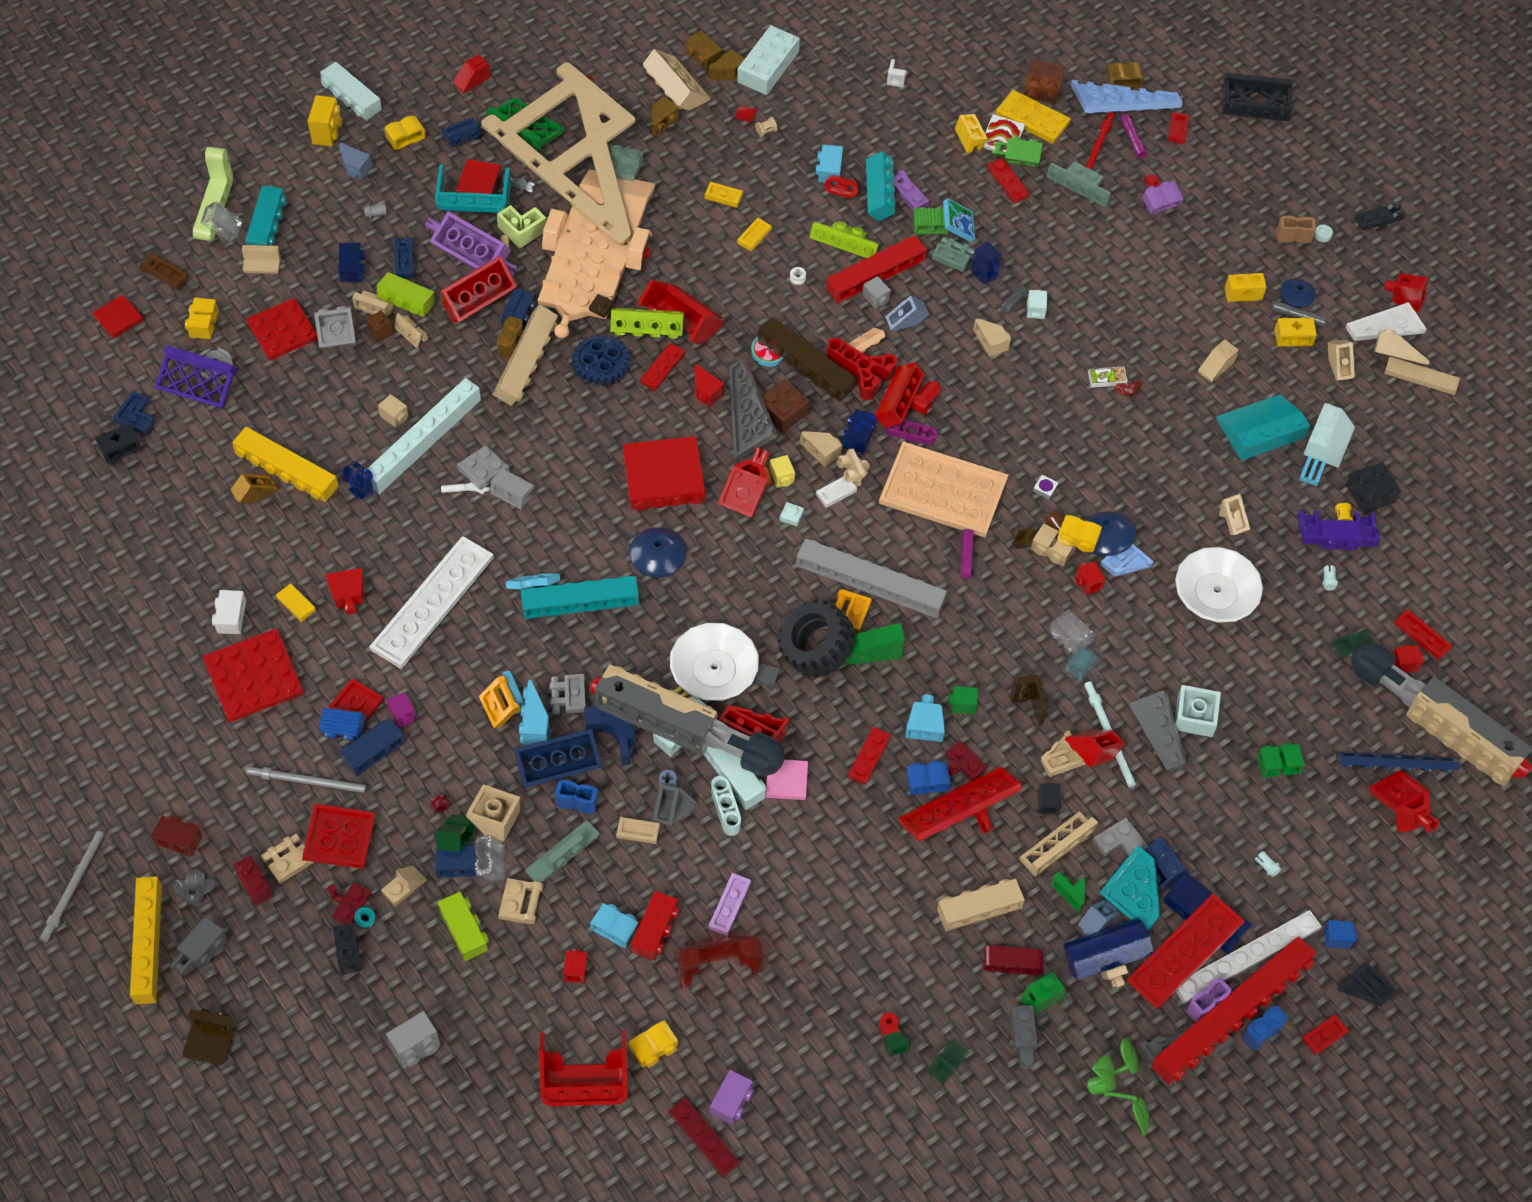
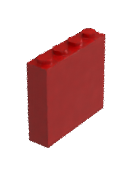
M696 436L622 444L631 510L705 502V488Z

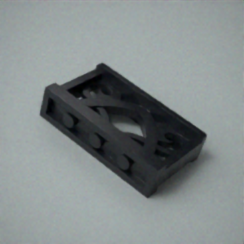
M1226 73L1223 81L1222 114L1289 121L1292 113L1293 80ZM1229 90H1234L1235 93L1229 94ZM1253 92L1261 93L1268 100L1256 104L1247 96L1253 94ZM1280 95L1286 96V100L1280 98ZM1233 97H1238L1234 101H1229Z

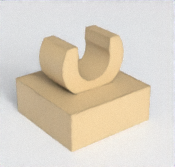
M1116 965L1100 971L1102 978L1111 980L1113 987L1125 985L1121 975L1128 973L1126 965Z

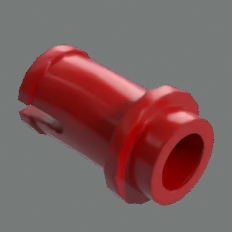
M986 808L979 813L973 814L974 818H977L982 834L994 829L988 816L989 810Z

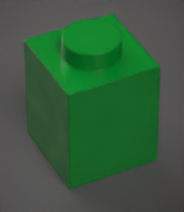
M954 686L953 694L949 693L948 702L949 705H952V713L975 714L978 688Z

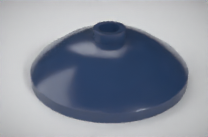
M1105 511L1093 514L1085 520L1102 527L1096 547L1091 552L1095 555H1117L1129 549L1134 543L1136 537L1135 526L1123 514Z
M662 527L649 528L639 533L632 541L630 559L633 566L646 576L654 578L667 577L677 572L683 566L686 559V545L683 539L670 529Z

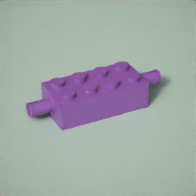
M447 212L441 223L432 217L428 219L431 224L426 222V228L435 232L430 242L437 249L470 268L476 270L501 255L511 276L514 275L512 270L516 272L517 266L506 261L511 250L503 242L452 213Z

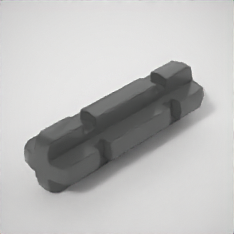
M510 175L511 187L520 190L526 189L530 193L534 192L535 183L530 181L527 183V180L517 177L512 178Z
M1020 286L1017 291L1006 299L1007 301L1001 304V310L1005 313L1009 312L1011 308L1027 295L1028 289Z

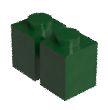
M452 814L435 831L434 840L437 842V850L461 852L476 835L475 825L464 815Z

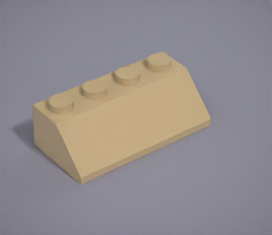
M654 49L643 63V66L647 69V74L654 77L655 83L665 90V95L674 101L678 109L691 110L711 99L674 55Z

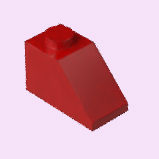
M477 54L463 64L453 84L463 94L490 78L489 63Z
M696 364L694 366L696 398L700 403L711 407L724 395V383Z

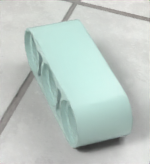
M717 776L711 783L712 798L723 831L727 835L734 836L740 832L741 816L728 779L724 776ZM722 786L725 789L717 790L716 787ZM729 804L730 807L725 808L722 805ZM730 821L736 822L735 825H729L727 823Z

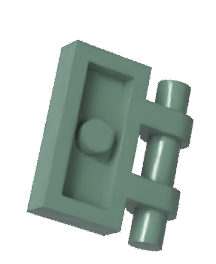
M943 237L941 243L934 250L931 259L963 272L976 249L971 248L966 243L956 242L954 238Z

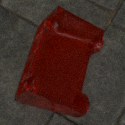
M740 933L680 945L675 950V963L680 987L691 986L692 977L699 975V964L738 957L739 965L748 966L752 974L761 973L763 971L764 953L760 940L750 933Z

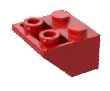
M1089 729L1065 738L1071 749L1076 751L1083 759V762L1089 765L1090 768L1114 760L1125 745L1124 741L1113 730Z

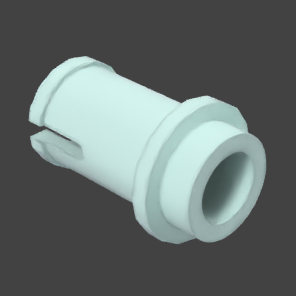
M1329 565L1323 568L1324 581L1322 585L1326 590H1334L1338 585L1335 574L1336 568L1332 565L1330 566V572Z
M1265 851L1258 855L1259 858H1255V861L1267 871L1268 876L1274 877L1280 872V864L1275 863Z

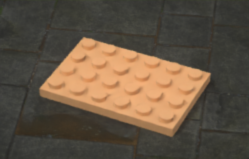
M903 442L879 499V504L960 530L972 529L973 534L986 537L1007 482L1008 474Z

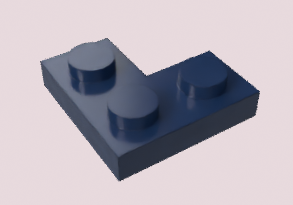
M132 391L113 416V421L120 425L130 423L134 431L146 436L155 423L153 417L142 413L150 402L149 397Z

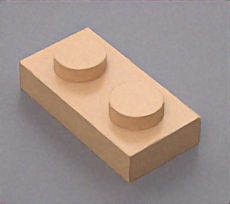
M872 328L848 344L863 353L866 351V348L878 344L886 336L883 330Z

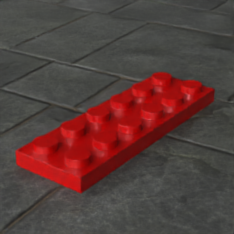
M1000 766L899 817V823L919 842L957 822H961L973 814L979 813L981 810L996 804L1008 796L1014 795L1022 790V786L1017 779Z
M1213 893L1126 980L1127 983L1158 1011L1245 923L1244 920Z

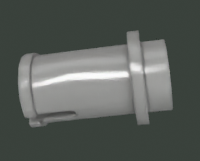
M368 204L367 207H364L365 217L370 219L372 216L386 215L385 204L369 206Z

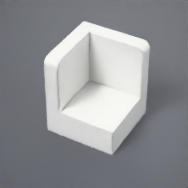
M892 59L888 71L887 85L903 87L907 71L894 68L895 60Z

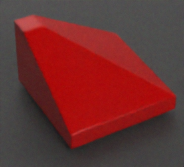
M740 105L736 110V119L752 123L757 109Z

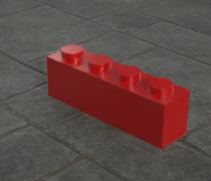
M916 362L898 366L875 413L877 420L884 428L902 424L924 377V373Z

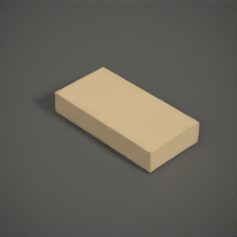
M620 817L616 838L656 844L660 823Z

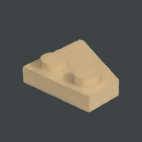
M1069 730L1064 733L1063 738L1052 746L1050 751H1047L1041 757V763L1049 777L1085 765L1083 759L1065 741L1067 736L1072 735Z

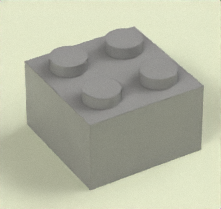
M424 1011L386 1033L390 1048L403 1069L407 1066H414L419 1062L420 1058L425 1055H432L440 1047L437 1031Z

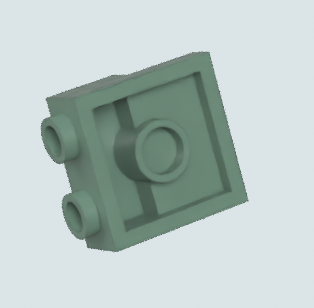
M610 145L608 150L616 178L634 181L643 164V152L636 148L627 149L621 145Z

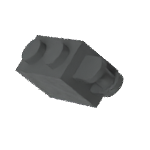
M204 917L177 947L180 955L173 961L171 968L173 970L177 969L180 971L181 976H185L194 966L200 970L203 965H207L216 950L221 949L226 943L227 936L224 930Z
M1012 1006L1009 1018L1013 1056L1018 1055L1020 1067L1027 1070L1032 1066L1034 1061L1033 1055H1035L1037 1049L1033 1006Z

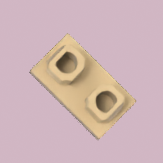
M848 449L846 455L839 456L837 460L839 468L847 469L844 472L845 481L854 482L856 487L861 486V480L868 474L869 462L858 458L854 449Z

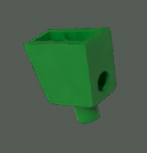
M1051 972L1031 983L1020 1000L1024 1006H1033L1034 1015L1065 999V989L1055 973Z

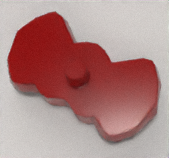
M1150 174L1144 179L1145 183L1149 184L1148 187L1160 186L1157 175Z

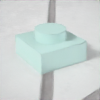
M786 502L780 515V521L797 527L804 513V508Z

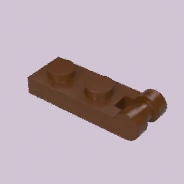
M152 253L145 262L143 261L139 265V268L144 273L153 275L177 290L189 279L187 273Z

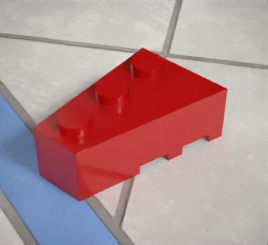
M728 705L718 721L723 722L729 728L749 737L759 731L780 743L787 733L790 718L783 717V719L771 717V714L752 713L753 710Z

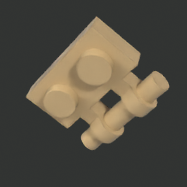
M297 834L290 838L287 836L283 839V842L275 847L271 846L267 849V852L261 855L264 862L271 858L274 862L268 865V868L279 884L314 863L302 860L305 846L304 844L297 848L294 846L295 843L300 841ZM288 848L290 852L280 858L278 854Z

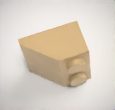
M483 784L466 817L484 835L504 842L520 813V797Z

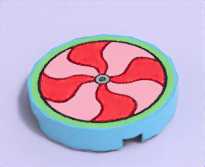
M758 337L753 341L751 347L752 357L760 365L771 367L778 365L782 360L784 361L783 357L775 355L772 349L762 345Z

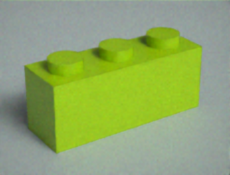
M389 272L377 284V298L421 317H424L435 305L434 291Z
M458 892L437 902L439 911L464 961L488 951L486 944L489 942L488 937L484 931L480 932L478 928L480 922L476 914H471L469 909L472 907L467 897L463 898L461 892Z

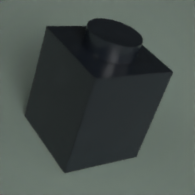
M1052 782L1040 784L1038 789V814L1058 815L1061 808L1060 784Z

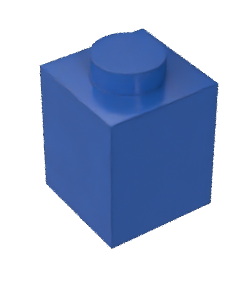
M1328 920L1324 927L1325 947L1350 949L1357 940V930H1354V922Z

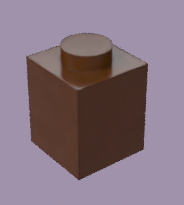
M382 310L366 318L368 331L377 343L393 335L391 322Z

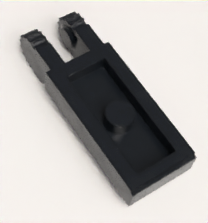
M1394 203L1388 207L1385 206L1356 213L1354 218L1363 231L1392 224L1405 218L1406 214L1404 211L1397 212L1401 209V205Z

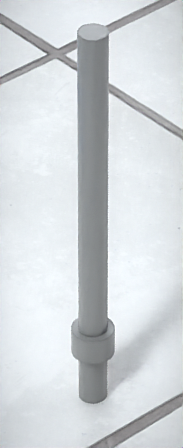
M248 766L246 774L260 776L266 780L273 778L361 793L366 792V785L274 771L268 767L261 769Z
M96 832L52 915H49L46 921L47 926L40 940L48 942L53 930L59 926L61 915L105 835L103 832Z

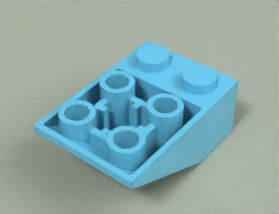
M528 680V686L524 687L523 699H525V703L521 708L523 720L519 725L520 743L524 744V746L550 740L548 715L532 681Z

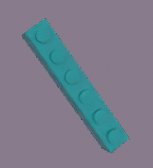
M623 576L614 579L604 578L597 581L587 580L581 583L548 585L539 588L529 587L521 590L524 619L639 605L636 576Z

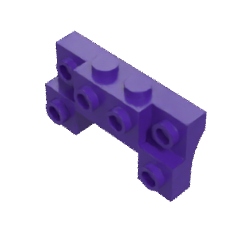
M1300 510L1298 513L1299 532H1301L1302 544H1318L1319 549H1345L1346 551L1357 550L1358 546L1377 547L1380 542L1375 513H1370L1369 517H1360V512H1356L1353 521L1321 519V522L1319 521V511H1314L1313 515H1304V510Z

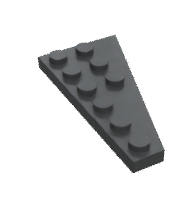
M742 359L729 367L734 458L738 460L754 452L756 447L760 448L778 436L747 362Z

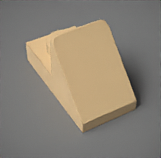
M1236 494L1223 499L1219 516L1226 517L1230 535L1250 530L1241 495Z
M414 866L397 869V877L381 889L382 894L395 907L427 881Z

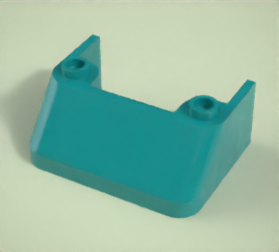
M442 164L439 165L435 204L438 209L498 213L509 206L511 179L508 167L505 170L503 195L444 192L446 184L444 167Z

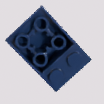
M1160 837L1144 849L1156 862L1158 893L1173 886L1190 873L1165 838Z

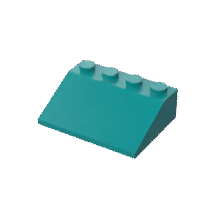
M1280 394L1216 416L1217 422L1241 461L1305 439L1310 428V424L1303 413Z

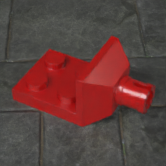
M756 447L751 461L747 459L733 465L717 503L753 518L766 485L772 486L773 483L768 468L765 467L770 453Z
M1402 770L1369 787L1371 795L1395 812L1396 827L1399 833L1416 830L1419 827H1423L1428 833H1432V830L1435 831L1438 828L1439 820L1431 815L1429 790Z

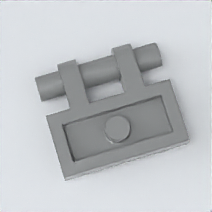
M584 674L564 675L565 682H559V678L556 676L551 677L549 691L552 695L550 700L552 714H560V707L566 706V713L584 712V707H586ZM560 691H565L564 698H559Z

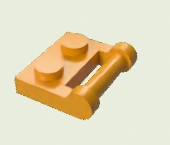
M839 590L835 606L842 610L845 601H850L845 615L852 622L855 633H860L872 599L846 590Z
M500 676L495 679L479 696L494 728H501L514 714L521 711L519 703H516L507 685L508 680L506 676ZM500 688H501V690H502V692H503V694H504V696H505V699H506V701H507V703H508V705H509L508 707H506V705H505V703H504V701H503V699H502V697H501V694H500V692H499V689H500Z

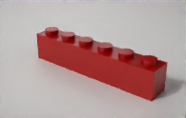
M915 235L905 238L900 243L891 245L887 249L877 252L851 267H846L839 273L830 275L827 278L826 290L838 304L862 292L863 285L877 276L884 281L925 261L927 249Z

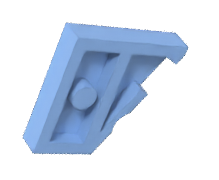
M1132 544L1129 549L1120 554L1105 557L1101 561V566L1115 577L1153 566L1154 561Z

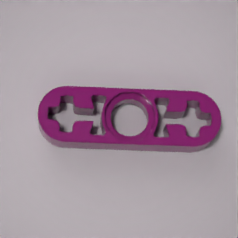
M903 420L902 424L896 425L894 428H885V432L890 436L925 445H932L937 439L935 428L908 420ZM908 428H913L916 432L914 434H909L906 432V430Z
M963 529L960 578L970 579L972 529Z

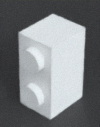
M220 590L219 597L215 599L216 614L212 616V625L215 626L217 633L241 634L246 605L243 591Z

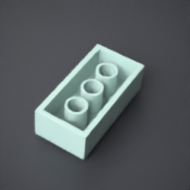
M770 25L738 67V83L767 95L799 53L800 38Z

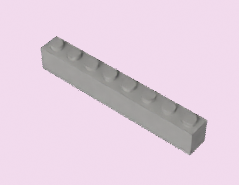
M805 538L797 554V567L934 618H938L946 600L947 591L939 586L927 584L920 579L916 580L904 573L892 571L888 567L873 564L869 560H862L850 553H843L834 547H827L815 540Z

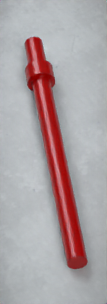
M1109 112L1101 124V131L1086 164V167L1090 170L1093 168L1107 132L1112 127L1113 112Z

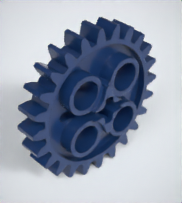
M598 334V338L591 335V340L585 337V343L579 341V347H574L575 352H572L571 358L573 371H576V376L581 375V381L587 379V384L594 381V386L598 382L601 383V386H604V382L611 385V380L617 383L618 377L623 379V373H628L627 368H630L629 349H626V344H621V339L615 341V336L609 339L608 334L604 338L601 337V334Z

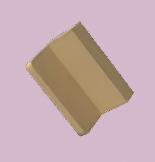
M242 246L244 273H279L281 255L278 246Z
M363 291L362 294L355 292L352 297L355 309L370 314H375L382 310L387 318L395 306L377 298L376 294Z

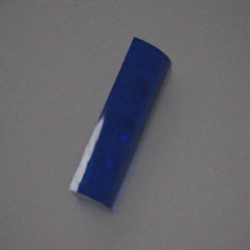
M1186 872L1166 894L1163 903L1186 921L1213 893ZM1240 914L1238 915L1245 923L1220 947L1227 954L1239 943L1252 925Z
M1139 917L1063 944L1070 974L1077 980L1154 953L1148 931Z

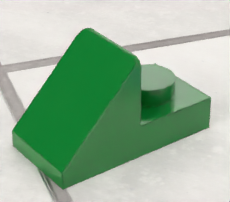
M1060 872L1056 873L1050 885L1079 914L1084 906L1085 877L1072 886L1067 876H1063Z

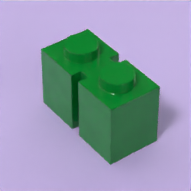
M1291 743L1281 745L1280 748L1267 745L1260 748L1256 757L1262 778L1280 776L1279 770H1282L1283 776L1300 774L1305 765L1299 744L1292 745Z

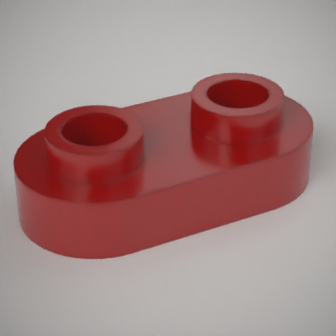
M830 175L824 183L825 189L829 193L847 198L855 197L859 191V184L855 180L837 175Z

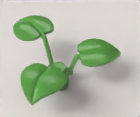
M1126 1037L1121 1042V1054L1125 1065L1114 1070L1110 1056L1104 1055L1100 1057L1092 1068L1098 1076L1088 1079V1089L1092 1095L1104 1093L1105 1097L1114 1096L1131 1099L1133 1101L1132 1107L1135 1118L1141 1129L1142 1137H1144L1150 1123V1114L1142 1097L1137 1098L1132 1095L1111 1092L1116 1087V1074L1128 1068L1132 1074H1135L1139 1068V1058L1136 1049L1129 1038Z

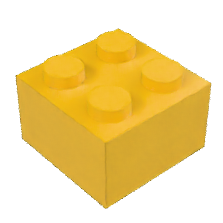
M315 96L308 118L312 144L332 147L334 140L338 138V127L342 125V117L339 116L340 106L337 105V100L334 97Z

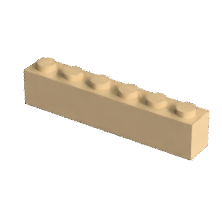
M540 304L536 307L492 395L511 406L515 401L519 402L524 394L522 389L523 387L526 388L531 379L529 375L537 367L535 362L541 358L544 352L542 348L547 345L551 338L548 335L550 332H553L557 325L555 322L557 314Z

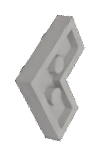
M1127 818L1093 838V842L1104 856L1119 847H1122L1128 856L1137 846H1140L1143 850L1148 847Z

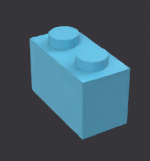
M822 145V151H818L817 159L820 165H816V175H819L818 182L825 183L830 175L840 176L843 146Z

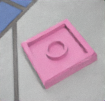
M784 760L782 767L775 774L767 776L766 798L806 800L808 761Z

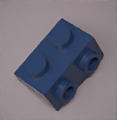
M473 117L441 129L442 135L449 147L460 145L481 136L480 124L476 123Z

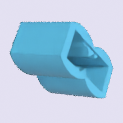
M604 903L590 923L591 930L623 948L628 946L639 927V923L633 915L622 914L615 905Z

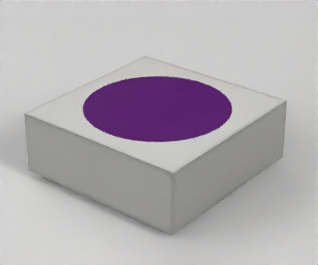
M1042 475L1036 483L1033 492L1050 499L1058 487V482Z

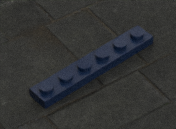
M1339 751L1336 754V760L1344 767H1354V765H1361L1363 768L1381 766L1383 769L1401 767L1403 770L1421 768L1423 771L1440 769L1442 772H1453V770L1460 769V762L1455 757Z

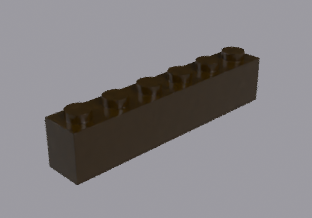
M772 316L759 329L758 340L762 345L772 349L775 355L783 357L788 365L796 368L804 377L812 380L817 387L825 390L831 398H835L840 402L854 389V377Z

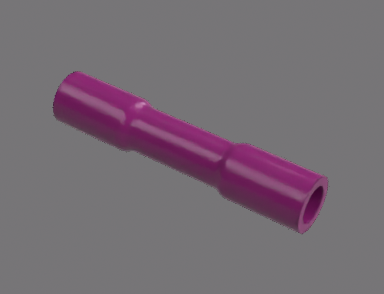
M1124 114L1120 117V121L1128 133L1137 157L1140 159L1144 158L1147 155L1146 149L1138 137L1130 115Z

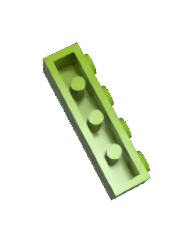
M612 308L610 332H615V335H625V332L633 333V336L650 334L651 337H661V335H668V338H679V336L683 335L684 312Z

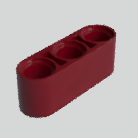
M1005 946L984 947L983 969L985 971L1032 976L1043 974L1044 952L1041 950Z

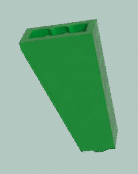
M901 623L857 633L856 637L853 638L856 641L855 647L851 649L852 654L850 658L847 657L845 660V665L902 659L904 635Z

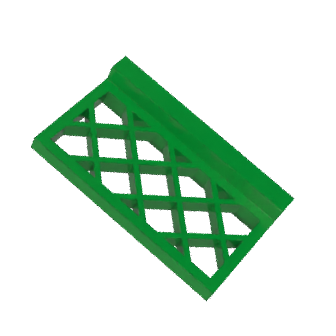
M515 97L497 108L489 107L487 109V116L495 115L501 121H507L514 116L511 113H518L528 105ZM516 104L520 108H513L511 106ZM544 115L536 120L544 123L533 122L517 134L538 153L541 152L543 145L560 136L565 131V128ZM535 128L545 129V131H536Z

